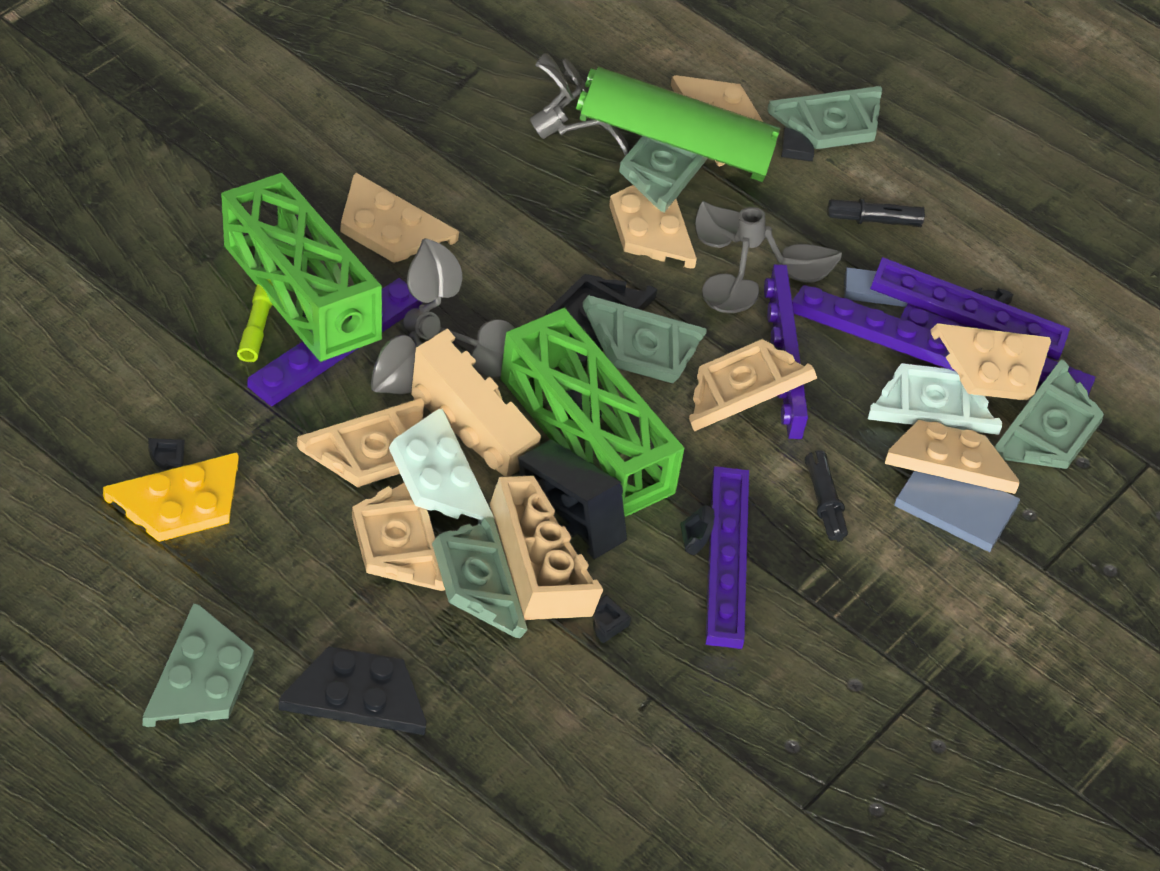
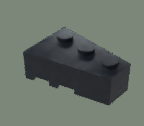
M552 439L518 457L520 476L535 477L553 506L555 513L568 524L566 529L570 536L574 537L578 534L590 546L587 549V553L594 560L627 541L622 497L623 487L617 478L610 476L597 468L593 463L584 460L570 449L563 447Z

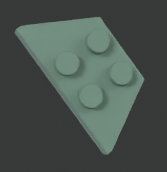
M876 86L769 101L767 111L787 128L796 130L806 136L815 149L872 142L875 140L882 87Z
M642 136L621 161L619 172L654 206L665 213L708 158Z
M588 295L583 301V309L607 358L616 368L665 382L674 383L680 377L686 367V363L691 359L697 345L706 334V328Z
M1062 359L994 448L1004 460L1067 469L1101 424L1104 413L1088 397V392L1082 383L1075 382L1068 372V364Z
M487 517L479 525L472 527L470 524L461 526L457 531L450 530L439 534L433 541L432 546L448 602L515 638H521L528 629L494 518Z
M193 603L144 712L143 726L155 727L158 720L179 718V724L192 723L200 719H229L254 660V650L200 605Z

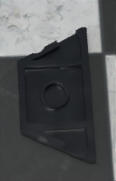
M584 274L546 310L545 316L565 308L600 350L603 351L583 309V301L587 296L590 295L644 310L656 298L657 288L647 286L646 291L626 288V281L606 280L599 276ZM577 353L585 369L588 366L587 356Z
M328 646L279 699V710L420 735H425L427 721L405 661L400 658Z

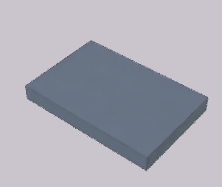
M914 471L898 495L894 506L990 552L1017 509L1020 499L1004 491Z

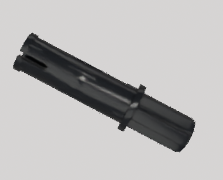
M861 198L858 202L831 199L828 202L827 215L830 218L856 220L857 224L877 222L922 227L925 219L924 207L869 203Z
M822 450L815 451L818 459V464L816 465L811 452L806 455L805 464L807 465L818 502L817 515L823 520L828 539L841 542L848 535L843 515L845 506L838 498L827 461V454Z

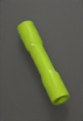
M257 284L252 300L253 306L237 352L239 359L246 362H255L258 359L264 337V327L269 309L273 305L267 293L259 284Z

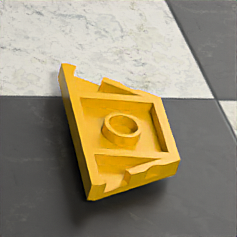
M233 453L104 486L103 497L109 504L114 501L126 510L127 518L135 524L143 526L146 532L159 542L228 524L231 516L239 456L238 453Z

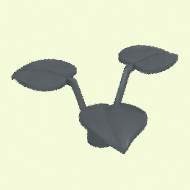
M542 54L535 66L547 72L560 88V93L543 110L530 117V121L540 137L545 139L557 130L562 135L570 130L600 124L614 136L626 156L631 149L617 127L594 119L569 125L564 124L569 118L563 108L579 96L582 91L588 92L589 88L585 87L586 82L581 78L576 67L567 58H564L562 62L566 69L565 75L572 78L577 85L572 93L556 62L549 54Z
M702 201L696 215V233L704 244L721 248L729 245L731 241L736 243L742 242L737 278L730 274H717L707 279L703 285V299L712 309L719 312H741L753 306L759 296L758 284L743 278L748 248L759 246L765 237L778 263L787 265L788 276L801 282H816L826 277L841 260L842 252L815 245L795 244L786 247L781 255L772 236V228L765 226V212L756 207L745 208L739 213Z
M426 238L422 239L419 250L412 260L407 274V286L410 293L417 300L429 304H422L419 308L411 309L405 315L404 327L409 336H395L382 348L372 373V391L394 394L411 393L416 347L422 344L420 338L431 339L438 333L446 330L440 327L439 317L429 312V310L441 304V297L450 298L459 292L462 284V270L452 252L438 242ZM500 319L490 320L480 327L477 340L449 330L456 337L455 339L475 346L470 355L476 360L472 366L477 372L490 377L501 376L506 332L515 329L512 324Z

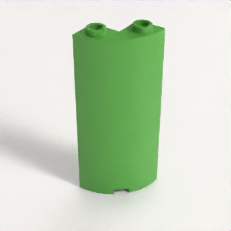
M599 66L597 70L590 69L585 84L589 91L581 92L576 109L581 111L580 120L586 122L588 117L751 172V179L763 182L775 149L780 127Z

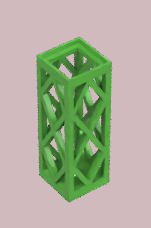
M283 173L221 193L224 247L256 285L262 286L273 306L320 362L382 340L381 284ZM253 200L252 215L250 216L241 204ZM262 201L277 206L278 225L271 226L259 221ZM306 224L314 240L305 237ZM255 246L254 258L249 249V247ZM284 255L294 258V266ZM320 260H322V261L325 262V264H326L328 270H327L326 267L320 262ZM274 262H275L276 265L281 269V271H280V270H277V268H276ZM337 263H340V264H341V271H340V269H339ZM308 265L317 276L307 273ZM349 274L355 284L348 287ZM287 290L295 292L297 296L296 308Z
M565 308L506 332L500 379L549 439L570 449L573 453L593 463L594 450L603 471L621 482L625 517L676 493L685 448ZM577 353L587 356L588 377ZM559 367L563 371V373L556 371L553 368ZM597 375L604 390L598 388ZM532 377H533L534 391H533V389H532V387H531V385H530V383H529V381H528V379H530V378H532ZM616 387L619 389V391L624 395L626 399L621 398L619 396ZM542 389L553 412L543 408ZM567 390L582 393L583 412L567 394ZM606 404L612 406L616 416L613 414V412L608 408ZM599 409L602 412L601 418L615 435L601 429ZM565 410L572 417L573 420L568 419ZM628 413L639 417L641 441ZM556 427L561 428L564 437H563L562 434L557 430ZM577 436L583 438L584 451ZM650 439L655 447L652 450L650 448ZM617 452L632 457V459L624 462ZM642 469H645L656 482L644 489ZM633 474L634 486L627 484L628 476Z

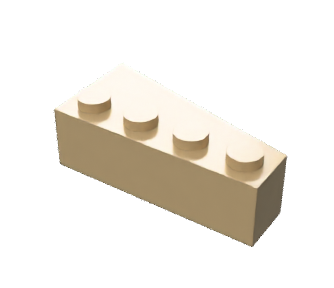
M447 328L416 347L411 395L415 400L422 398L424 406L431 413L437 409H443L453 432L461 438L462 442L484 458L489 467L496 469L504 477H510L520 470L518 457L538 447L541 435L512 402L507 404L503 402L498 385L491 377L486 380L482 378L472 366L476 360L468 351L461 354L452 343L456 337Z
M534 476L499 477L490 502V508L495 518L496 528L524 619L592 617L603 588L597 579L593 580L587 571L589 565L583 555H578L570 543L571 536L566 527H561L554 517L555 510Z

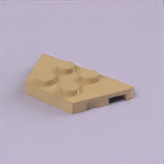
M678 75L672 76L671 87L674 92L763 122L741 84ZM715 160L718 166L724 165V163Z
M358 173L353 175L341 221V233L393 263L408 259L411 255L417 254L421 241L424 238L438 243L447 241L449 245L455 244L458 241V230Z
M634 185L611 195L609 206L624 252L635 255H647L652 259L665 262L667 256L685 261L684 267L695 268L697 258L677 199L673 201L664 213L654 206Z
M938 323L931 329V335L934 340L941 338L950 354L946 356V359L952 369L959 374L960 381L968 394L1026 401L1035 394L1051 343L1050 337Z
M763 339L699 366L697 375L698 385L694 390L693 400L695 408L694 413L689 416L691 426L694 431H697L817 379L815 370L808 363L805 366L797 363L793 355L784 350H777L773 344Z
M420 398L298 436L297 447L300 451L356 487L400 474L389 446L396 437L423 420L424 401Z
M918 420L888 450L885 458V464L1008 493L1015 494L1019 486V479L985 435L978 434L973 430L947 427L939 422Z
M405 482L394 489L388 486L377 492L375 497L365 499L352 507V519L366 573L439 591L445 590L432 546L435 536L427 509L415 506Z

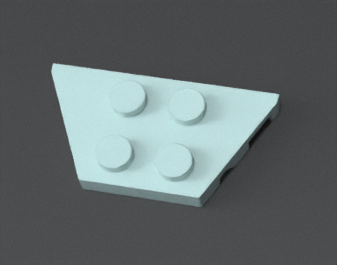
M901 363L895 371L893 379L888 381L877 402L871 405L868 414L869 420L914 425L918 420L939 422L947 427L960 430H973L979 433L996 435L1000 434L1002 428L1000 418H993L987 409L989 402L986 397L968 394L957 372L946 368Z
M437 409L393 440L389 450L415 506L431 511L437 510L446 516L456 519L461 514L478 519V525L484 518H494L443 409Z

